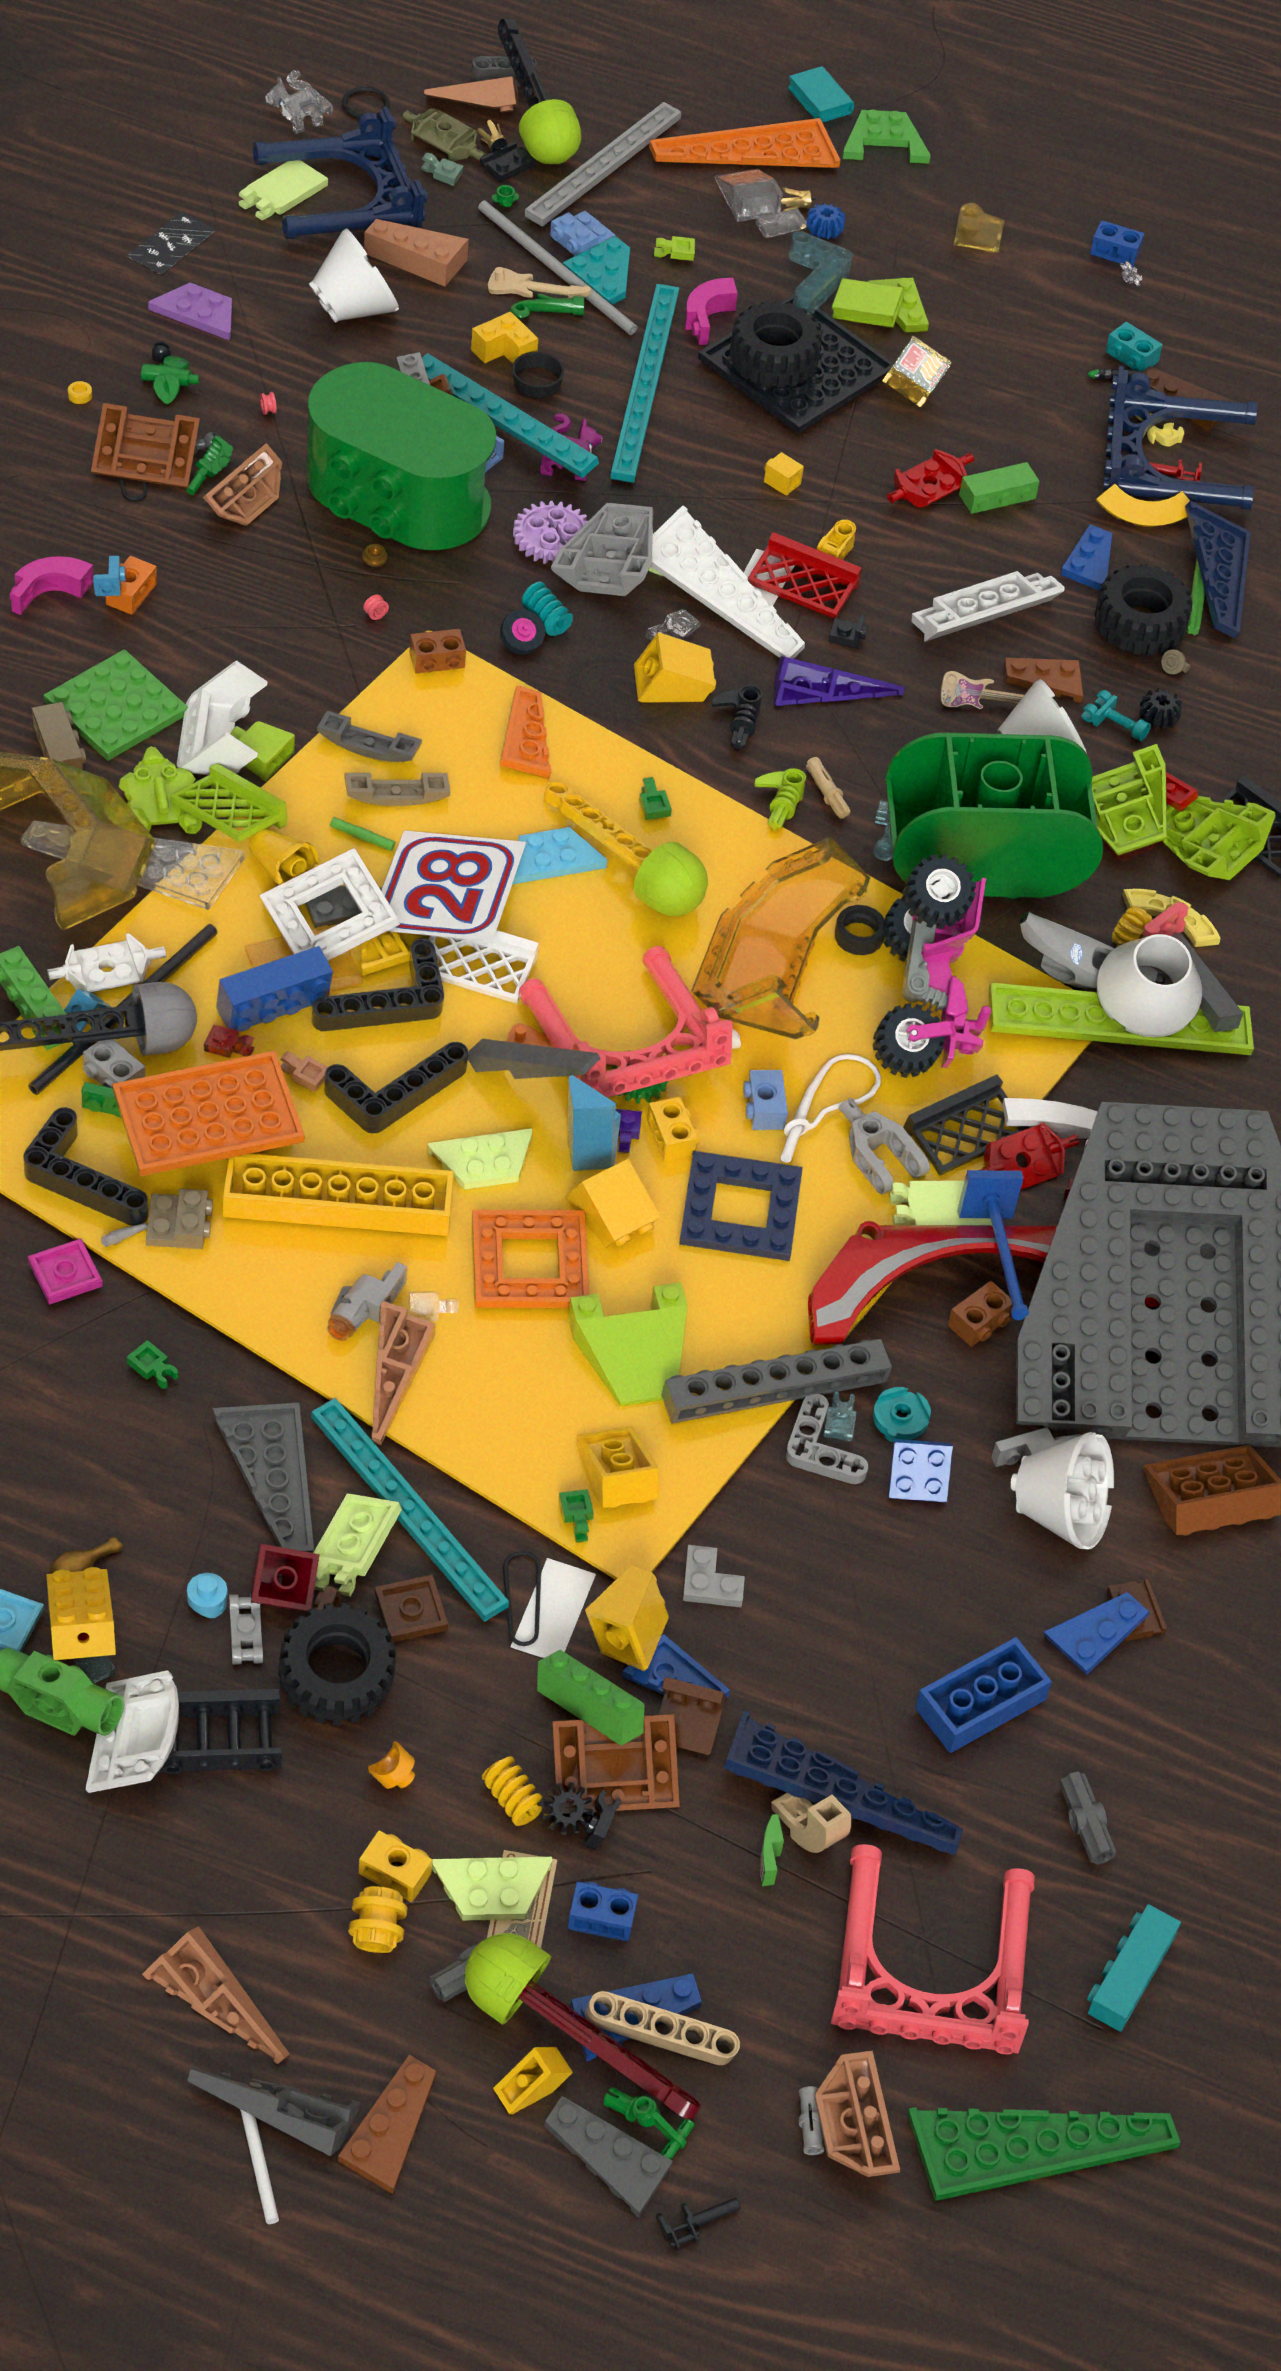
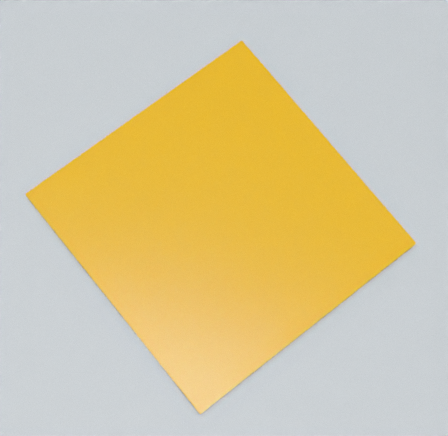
M409 647L339 714L350 717L351 725L385 736L395 738L399 732L422 739V744L411 761L390 762L368 758L346 750L318 733L261 787V789L286 802L288 825L280 829L271 825L265 829L313 845L319 855V864H315L314 868L355 848L378 887L382 888L404 830L518 841L520 835L570 827L607 859V868L512 884L497 931L539 943L538 959L536 964L533 965L527 981L539 979L543 982L570 1029L580 1041H587L589 1046L606 1051L626 1052L629 1050H639L650 1047L665 1039L672 1033L678 1022L673 1009L643 964V956L649 949L656 946L664 947L671 957L672 965L701 1010L713 1007L718 1014L719 1021L731 1020L733 1029L740 1035L741 1047L732 1049L731 1064L670 1080L667 1083L666 1091H661L660 1098L652 1096L651 1102L681 1097L684 1107H688L690 1110L693 1128L696 1127L699 1132L700 1143L697 1144L696 1151L803 1168L790 1261L680 1245L693 1156L664 1162L647 1121L649 1103L645 1098L641 1099L640 1104H637L636 1098H631L629 1102L626 1101L625 1094L619 1097L617 1095L608 1097L616 1103V1109L642 1111L639 1139L631 1138L630 1152L624 1153L618 1152L620 1137H618L615 1165L629 1159L660 1218L653 1223L655 1228L641 1236L636 1232L630 1235L632 1240L624 1245L617 1247L614 1243L607 1248L585 1223L589 1295H599L604 1317L652 1310L653 1286L681 1282L688 1305L679 1375L682 1376L696 1374L702 1370H719L729 1365L740 1366L750 1364L755 1360L766 1361L777 1359L782 1355L793 1356L813 1349L819 1351L835 1346L811 1344L808 1296L848 1239L855 1235L860 1224L865 1221H873L878 1225H894L893 1215H896V1205H891L889 1198L890 1193L893 1191L891 1190L885 1194L878 1193L853 1162L849 1142L851 1123L840 1112L839 1108L826 1113L815 1128L808 1130L799 1137L790 1162L782 1161L781 1155L788 1138L784 1134V1130H752L751 1119L746 1118V1103H749V1099L744 1098L743 1083L748 1081L750 1070H782L788 1111L787 1125L790 1121L794 1120L807 1088L828 1060L837 1055H859L868 1059L877 1067L881 1075V1084L873 1097L861 1104H857V1106L864 1114L875 1111L903 1127L910 1114L996 1074L1003 1081L1001 1088L1008 1098L1044 1100L1092 1041L991 1032L989 1017L986 1027L978 1036L983 1040V1047L978 1053L967 1055L955 1049L951 1064L948 1068H942L943 1049L935 1063L925 1073L920 1072L915 1077H912L910 1073L907 1078L901 1077V1072H897L896 1075L891 1074L892 1069L890 1067L884 1069L881 1066L883 1060L877 1061L875 1057L878 1050H873V1043L875 1041L873 1036L878 1025L889 1011L892 1012L896 1006L900 1005L903 1008L905 1004L911 1003L905 1000L902 995L907 959L903 962L899 960L900 955L897 953L893 956L890 953L891 946L886 948L884 942L880 949L872 954H851L837 944L835 927L840 912L854 905H866L874 908L885 919L893 903L903 896L902 893L783 827L773 830L772 826L768 825L769 819L542 692L543 722L547 733L549 765H551L550 778L500 766L516 686L538 690L467 650L465 668L415 674ZM371 773L372 780H420L422 773H447L450 796L418 805L384 806L370 804L347 796L344 774ZM653 777L657 791L665 790L672 809L671 816L650 820L645 819L639 801L640 794L642 793L641 787H644L643 778ZM557 781L566 784L575 791V794L582 796L652 850L667 842H678L692 852L703 863L708 876V886L701 904L692 912L682 916L661 914L646 905L634 892V880L638 870L565 816L559 807L555 808L544 799L547 783ZM235 817L234 819H249V817ZM336 817L372 831L375 834L395 841L396 845L393 851H389L370 842L358 839L330 827L332 818ZM247 827L234 828V829H236L237 831H241V830H243V829H245V828H247ZM219 830L213 832L93 946L97 947L126 941L127 933L143 944L145 949L164 946L166 957L151 960V964L147 967L144 982L208 924H212L217 929L218 933L164 981L182 988L191 997L195 1005L197 1022L193 1035L188 1042L172 1052L143 1056L136 1037L113 1039L145 1066V1077L270 1051L276 1052L281 1066L283 1064L281 1057L288 1051L301 1060H304L308 1055L327 1067L333 1064L344 1065L376 1093L448 1043L461 1042L469 1051L481 1039L507 1042L512 1026L518 1023L528 1025L544 1033L531 1009L523 1003L521 998L518 1004L442 981L444 990L443 1009L441 1015L434 1019L319 1031L312 1024L313 1006H309L293 1015L286 1014L277 1017L272 1022H262L251 1026L246 1031H236L229 1034L216 1009L219 979L293 955L260 898L261 894L278 885L250 850V837L238 842ZM305 903L298 906L315 936L332 928L315 930ZM853 923L845 927L848 932L858 937H868L875 934V931L870 926L862 923ZM397 932L409 953L414 941L418 939L428 940L430 935ZM974 935L967 943H964V950L959 959L949 964L952 976H956L964 984L968 1005L965 1019L977 1020L981 1008L989 1006L988 989L990 983L1073 990L977 935ZM437 936L435 944L438 950L451 945L448 939ZM362 944L328 960L333 971L329 996L413 987L409 961L362 976ZM469 945L459 948L463 957L476 952L474 947ZM454 950L442 955L446 964L459 959ZM496 953L484 956L489 965L501 960L499 954ZM437 958L438 966L441 967L442 965ZM480 958L467 963L471 972L484 967ZM519 960L509 963L514 973L524 969L526 966L525 962ZM463 965L450 970L451 974L456 977L467 974ZM505 965L492 970L497 980L510 975ZM103 967L100 970L110 972L113 968ZM488 972L475 977L476 981L482 985L493 982ZM65 977L59 978L49 988L63 1010L76 992V989L69 981H66ZM426 977L422 978L424 980H431L430 978ZM513 980L500 985L503 991L512 994L515 993L517 988ZM143 982L91 993H94L111 1007H116L132 993L134 985L142 984ZM923 1002L911 1003V1007L914 1008L916 1004L923 1005ZM927 1002L925 1007L922 1006L921 1010L926 1011L927 1008L929 1009L930 1002ZM404 1003L400 1004L402 1006H409L408 1004ZM934 1004L930 1009L932 1011L931 1016L933 1018L937 1016L940 1019L939 1022H941L942 1010L939 1009L936 1012L935 1008L937 1005ZM20 1015L16 1020H24V1019H23V1018L21 1017V1015ZM124 1017L123 1027H126V1025H125V1019H126V1017ZM89 1023L86 1025L83 1032H88L91 1029V1025ZM117 1023L112 1029L117 1028L119 1024ZM685 1026L683 1033L691 1034L688 1028ZM24 1028L21 1031L24 1038L32 1039L35 1037L31 1028ZM4 1031L0 1034V1042H5L9 1039V1035ZM72 1042L61 1044L49 1050H46L44 1046L0 1051L1 1194L74 1240L82 1239L85 1247L330 1401L336 1398L346 1411L372 1427L380 1322L378 1323L368 1318L357 1328L354 1334H344L332 1326L331 1311L342 1287L352 1286L363 1274L382 1281L387 1270L391 1271L397 1262L407 1266L406 1284L392 1304L408 1309V1315L434 1323L435 1336L386 1436L615 1580L631 1565L653 1572L795 1401L792 1400L671 1424L663 1400L625 1406L618 1404L575 1343L568 1320L569 1308H475L472 1211L575 1210L568 1202L566 1196L582 1181L606 1170H572L568 1144V1078L570 1076L514 1079L509 1070L475 1072L468 1060L466 1073L383 1131L372 1134L363 1130L326 1096L324 1091L325 1081L316 1092H313L293 1081L292 1074L283 1072L305 1134V1142L250 1154L444 1170L442 1162L435 1155L430 1156L428 1154V1143L532 1128V1139L527 1149L526 1159L522 1165L518 1182L464 1190L453 1176L448 1236L223 1217V1195L228 1160L222 1159L140 1176L122 1118L82 1107L81 1090L84 1083L88 1082L102 1086L94 1078H89L84 1072L83 1055L38 1095L30 1091L28 1085L73 1045ZM675 1045L673 1047L676 1051L692 1048L688 1045ZM846 1059L832 1064L814 1093L806 1120L809 1123H813L822 1109L845 1100L848 1101L849 1098L853 1100L859 1099L869 1093L876 1079L873 1071L866 1064L856 1060ZM612 1065L606 1066V1071H610ZM998 1098L989 1101L988 1108L1003 1112L1002 1103ZM63 1107L71 1108L77 1114L78 1136L64 1157L145 1192L148 1197V1218L151 1194L179 1195V1189L207 1190L208 1199H213L212 1216H206V1221L211 1222L210 1238H204L203 1249L146 1246L147 1229L116 1245L112 1244L105 1247L101 1242L102 1236L109 1234L110 1231L130 1227L131 1225L28 1181L24 1175L23 1155L25 1150L56 1109ZM970 1110L967 1112L966 1118L981 1122L983 1113ZM986 1114L984 1123L999 1128L1001 1118ZM948 1120L945 1122L944 1128L959 1132L961 1123ZM1004 1121L1003 1129L1012 1132L1019 1130L1017 1126H1006ZM964 1124L962 1134L977 1138L979 1129ZM928 1130L922 1133L926 1140L937 1142L938 1133ZM985 1130L982 1131V1140L988 1142L996 1141L997 1134ZM913 1135L910 1136L913 1139V1141L917 1144V1146L921 1149ZM942 1135L940 1144L955 1148L957 1139ZM960 1141L958 1150L968 1153L973 1152L975 1144ZM882 1144L873 1150L877 1158L885 1162L884 1166L891 1174L893 1182L903 1183L907 1187L909 1181H965L967 1170H980L985 1167L983 1155L939 1175L928 1159L930 1171L918 1178H914L907 1172L886 1144ZM938 1151L937 1157L945 1165L952 1161L953 1155ZM717 1183L711 1220L766 1228L771 1191ZM902 1203V1204H898V1205H906V1206H908V1203ZM862 1234V1237L873 1240L871 1236ZM502 1239L503 1278H559L557 1239ZM891 1283L888 1284L885 1288H883L872 1300H870L866 1307L857 1316L846 1338L858 1325V1323L863 1319L867 1312L872 1308V1306L877 1302V1300L882 1296V1294L887 1290ZM633 1427L659 1467V1499L649 1500L645 1503L623 1504L616 1508H603L593 1492L577 1443V1435ZM588 1489L594 1512L593 1520H587L589 1532H587L588 1541L576 1543L573 1522L564 1523L558 1500L559 1493Z

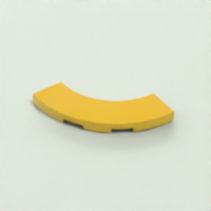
M1116 484L1096 499L1098 504L1114 517L1143 527L1169 525L1187 517L1185 506L1190 501L1183 491L1166 500L1143 501L1129 496Z

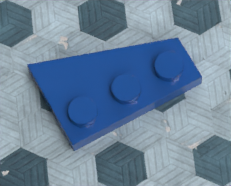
M1127 1592L1045 1631L1044 1636L1088 1675L1149 1616V1611Z
M664 1634L661 1636L650 1665L645 1671L629 1665L622 1673L623 1678L663 1695L665 1693L662 1690L665 1677L724 1692L726 1698L730 1693V1689Z

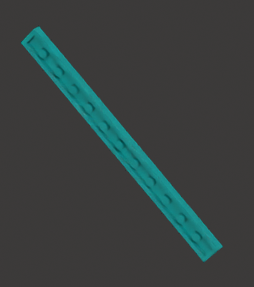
M656 284L612 466L611 479L635 482L680 287Z

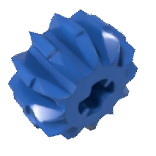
M824 202L822 206L815 204L814 208H811L807 215V230L811 231L812 236L817 235L818 239L826 238L829 240L830 237L837 239V236L842 234L844 230L845 213L841 212L840 207H834L833 204L826 205Z

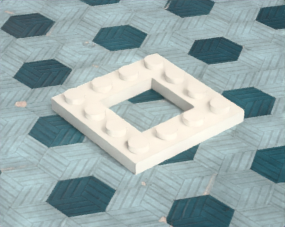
M355 848L260 895L265 908L293 954L320 946L328 961L400 925L396 914ZM344 884L361 913L315 936L298 906Z

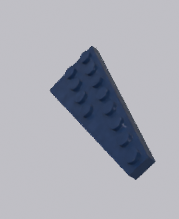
M743 1710L723 1767L724 1769L814 1803H818L833 1795L851 1813V1818L868 1822L882 1830H889L905 1836L911 1841H918L934 1847L938 1851L956 1854L963 1828L933 1812L917 1810L910 1799L904 1796L901 1799L895 1798L884 1792V1785L877 1782L873 1786L859 1778L860 1772L823 1752L809 1751L800 1739L794 1736L792 1739H787L775 1732L776 1726L770 1723L764 1726L749 1718L751 1713Z

